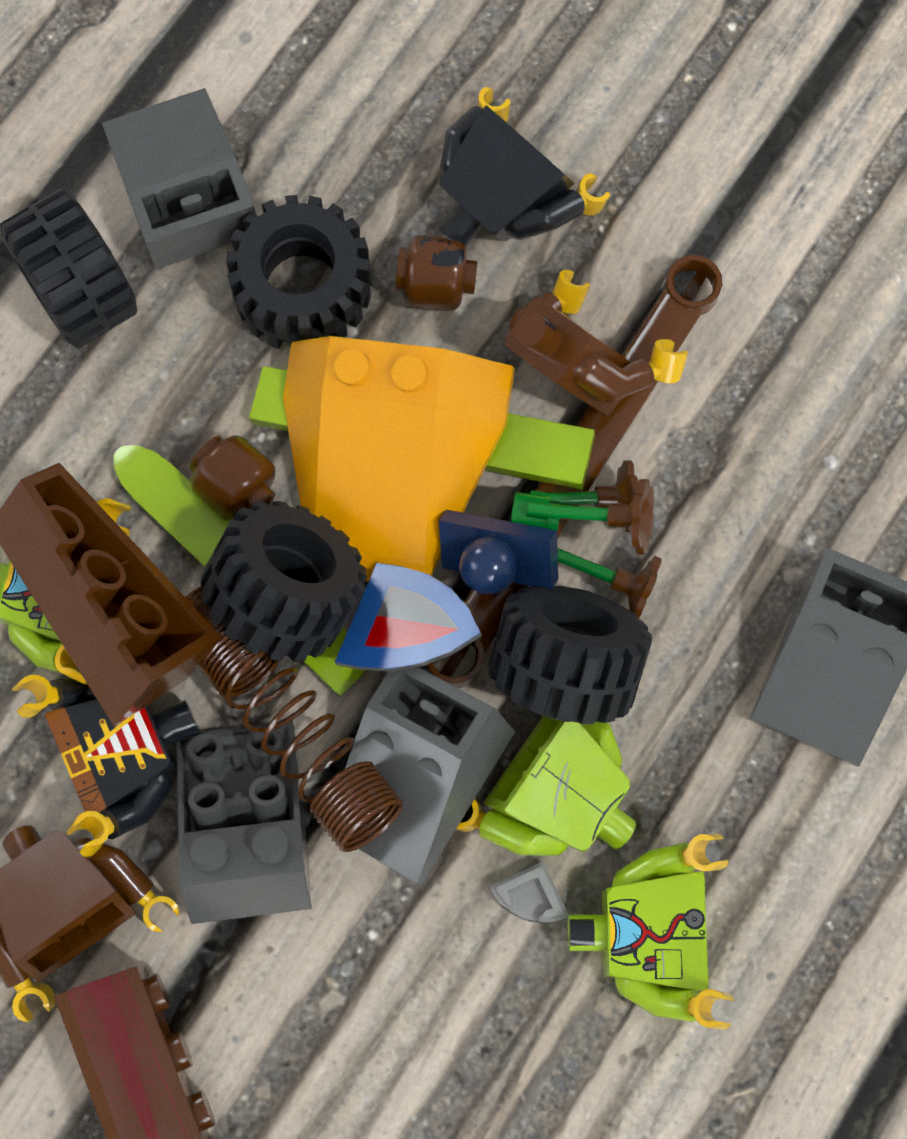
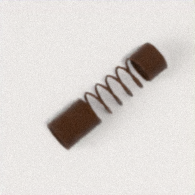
M201 585L191 591L185 598L222 636L220 641L198 665L202 673L205 674V677L209 679V682L216 688L219 695L226 698L228 706L233 709H246L243 722L247 730L250 732H264L261 743L263 752L268 755H283L280 763L281 775L287 779L302 778L298 791L299 799L305 803H311L310 813L314 814V818H317V822L321 823V827L325 828V832L328 833L329 837H332L333 842H336L335 846H338L340 851H355L377 838L401 813L403 800L399 799L400 796L396 794L392 786L388 785L385 777L381 776V772L377 771V768L374 767V763L371 761L358 762L347 767L330 779L317 792L314 798L305 796L304 787L309 777L326 769L345 755L352 747L354 738L346 737L337 741L324 751L306 772L299 774H289L286 772L285 764L289 755L307 746L324 734L333 724L335 715L325 714L311 722L296 736L287 749L280 751L269 749L266 741L271 730L277 729L300 716L315 701L317 692L309 690L293 698L273 717L268 726L255 728L250 725L248 717L251 709L272 700L285 691L297 678L299 669L290 667L282 670L269 679L256 692L248 704H235L231 697L244 694L259 685L273 672L279 661L269 659L267 653L259 651L256 655L246 650L247 645L238 639L233 642L224 634L226 628L222 624H215L208 613L212 607L203 604L201 597L204 587ZM293 672L288 681L280 688L258 700L278 679ZM311 696L296 712L278 722L296 703L305 697ZM328 720L314 735L299 743L314 727ZM346 744L335 756L321 764L333 751Z

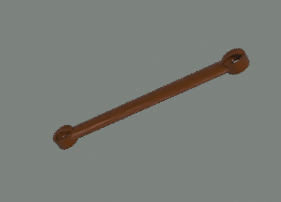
M687 255L678 259L670 267L664 284V291L622 356L631 362L639 359L650 362L654 344L660 339L672 340L675 343L673 352H678L699 317L708 313L716 304L723 286L722 274L718 266L710 259L700 255ZM695 271L694 278L681 297L674 288V278L682 272ZM705 279H709L712 285V293L704 300L692 302ZM654 379L652 386L622 398L609 417L589 405L576 425L595 430V438L583 490L540 482L534 491L547 493L589 491L658 381ZM559 518L557 540L570 519ZM511 583L509 587L498 594H480L471 589L463 602L469 608L482 636L451 655L440 672L435 668L433 662L427 664L428 672L457 688L471 684L479 676L484 662V654L497 635L507 597L511 593H517L519 589L528 586ZM472 645L476 651V660L473 667L466 674L451 678Z

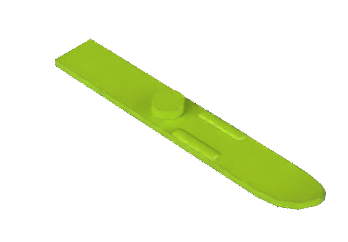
M139 445L122 446L114 453V469L122 486L138 505L206 568L230 520L222 519L195 495L191 488V482L155 451ZM344 627L331 647H327L323 654L316 658L308 655L306 660L303 661L340 697L368 671L336 665L335 660L348 632Z

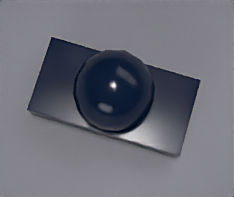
M446 510L439 519L442 569L460 572L463 581L472 590L480 594H498L509 587L511 583L532 587L543 586L552 589L559 579L557 530L452 510Z

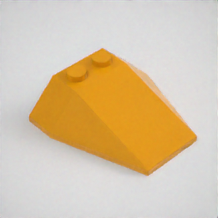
M334 336L291 342L283 402L300 506L310 509V513L319 518L322 515L330 520L332 527L336 530H342L350 538L348 544L358 549L362 556L359 564L366 568L367 578L364 582H369L376 563L401 566L429 574L430 576L433 575L441 559L439 519L446 510L464 513L507 426L515 371L513 366L445 348Z

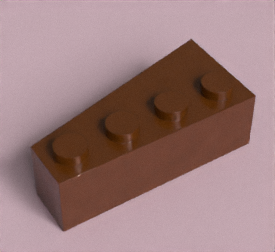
M60 462L21 479L0 508V545L114 727L185 681L222 638Z

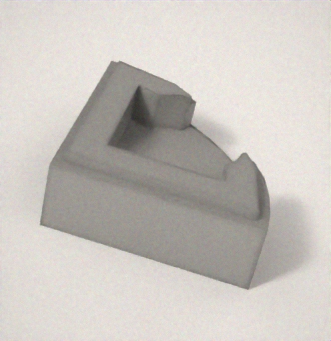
M544 861L489 887L496 901L505 910L520 919L535 923H550L568 918V913Z

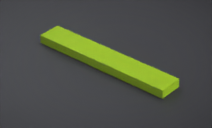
M263 366L249 415L253 425L288 431L283 402L287 370ZM508 413L507 426L484 471L583 490L594 443L595 430Z

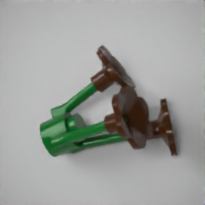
M623 460L622 466L617 471L615 485L596 486L594 491L547 493L531 490L530 494L515 492L511 522L557 530L558 532L559 518L608 521L609 527H620L623 532H631L632 546L636 548V553L646 555L654 525V489L650 487L649 479H640L638 482L637 476L634 475L632 460ZM588 504H595V507L568 506V505H588ZM558 548V562L610 583L609 589L628 596L629 610L636 614L638 619L640 618L646 601L656 583L657 572L662 558L654 556L647 566L635 575L619 567L615 572Z

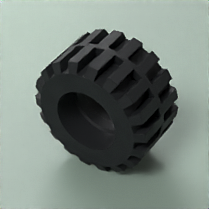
M60 188L0 223L1 238L50 319L69 344L79 349L137 314L136 298L124 273L87 213L68 192Z
M297 195L285 196L286 204L277 207L272 199L262 204L263 214L259 217L251 211L243 219L245 232L235 229L230 239L233 251H227L226 265L229 272L227 276L236 308L242 321L247 320L249 330L257 338L265 333L268 345L278 349L283 341L289 342L291 348V342L327 336L346 338L348 336L346 325L350 324L355 328L363 319L362 307L368 308L371 298L370 286L372 285L369 251L365 237L360 238L359 225L353 218L344 221L343 209L334 203L327 210L324 209L322 198L309 196L308 203H298ZM295 256L318 258L333 270L328 280L322 286L304 294L286 293L278 290L268 282L271 273L281 262Z
M262 501L253 503L250 509L243 507L236 512L234 518L228 523L201 576L200 584L204 587L201 592L203 604L212 607L208 614L215 624H222L226 628L224 634L233 642L237 639L247 645L245 649L256 655L261 651L267 653L269 659L282 661L285 656H288L293 662L305 661L308 655L316 658L323 654L327 647H331L362 598L366 588L363 584L367 578L366 568L359 564L362 556L358 549L348 544L350 538L342 530H336L332 527L330 520L322 515L319 518L311 514L310 509L299 505L293 508L286 502L274 501L270 506Z
M543 586L525 587L519 589L517 593H511L507 597L491 654L488 672L490 678L496 681L495 686L500 692L510 696V700L530 709L532 712L556 720L580 724L613 722L615 718H623L629 713L630 708L633 707L650 651L652 635L648 632L647 625L638 619L636 614L604 596L565 586H554L552 589Z

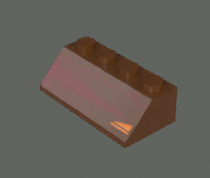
M135 966L54 996L106 1139H211L208 1128L215 1126L214 1115L203 1090L195 1093L192 1090L185 1069L193 1066L192 1058L181 1032L178 1031L173 1034L170 1032L163 1013L164 1010L171 1008L170 1000L158 973L149 976L146 967Z

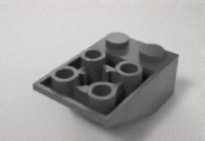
M205 88L102 122L155 270L231 244L230 239L235 229L245 232L243 219L251 211L256 214L255 207L234 152Z
M826 548L811 566L749 720L859 767L907 671V581L830 548Z
M419 667L388 672L365 708L345 769L358 762H373L374 767L377 768V771L381 772V776L385 777L388 785L392 786V789L400 796L399 799L403 800V807L397 819L382 834L367 845L359 848V850L421 887L516 731L494 707Z
M293 720L277 729L271 730L266 741L269 749L280 751L288 748L295 739ZM269 723L257 724L252 726L255 728H262L268 726ZM244 726L200 731L176 742L179 884L191 924L312 909L302 800L299 799L298 792L300 779H287L281 775L280 763L283 755H268L263 752L261 743L264 732H250ZM297 751L292 752L287 758L285 769L289 774H299Z

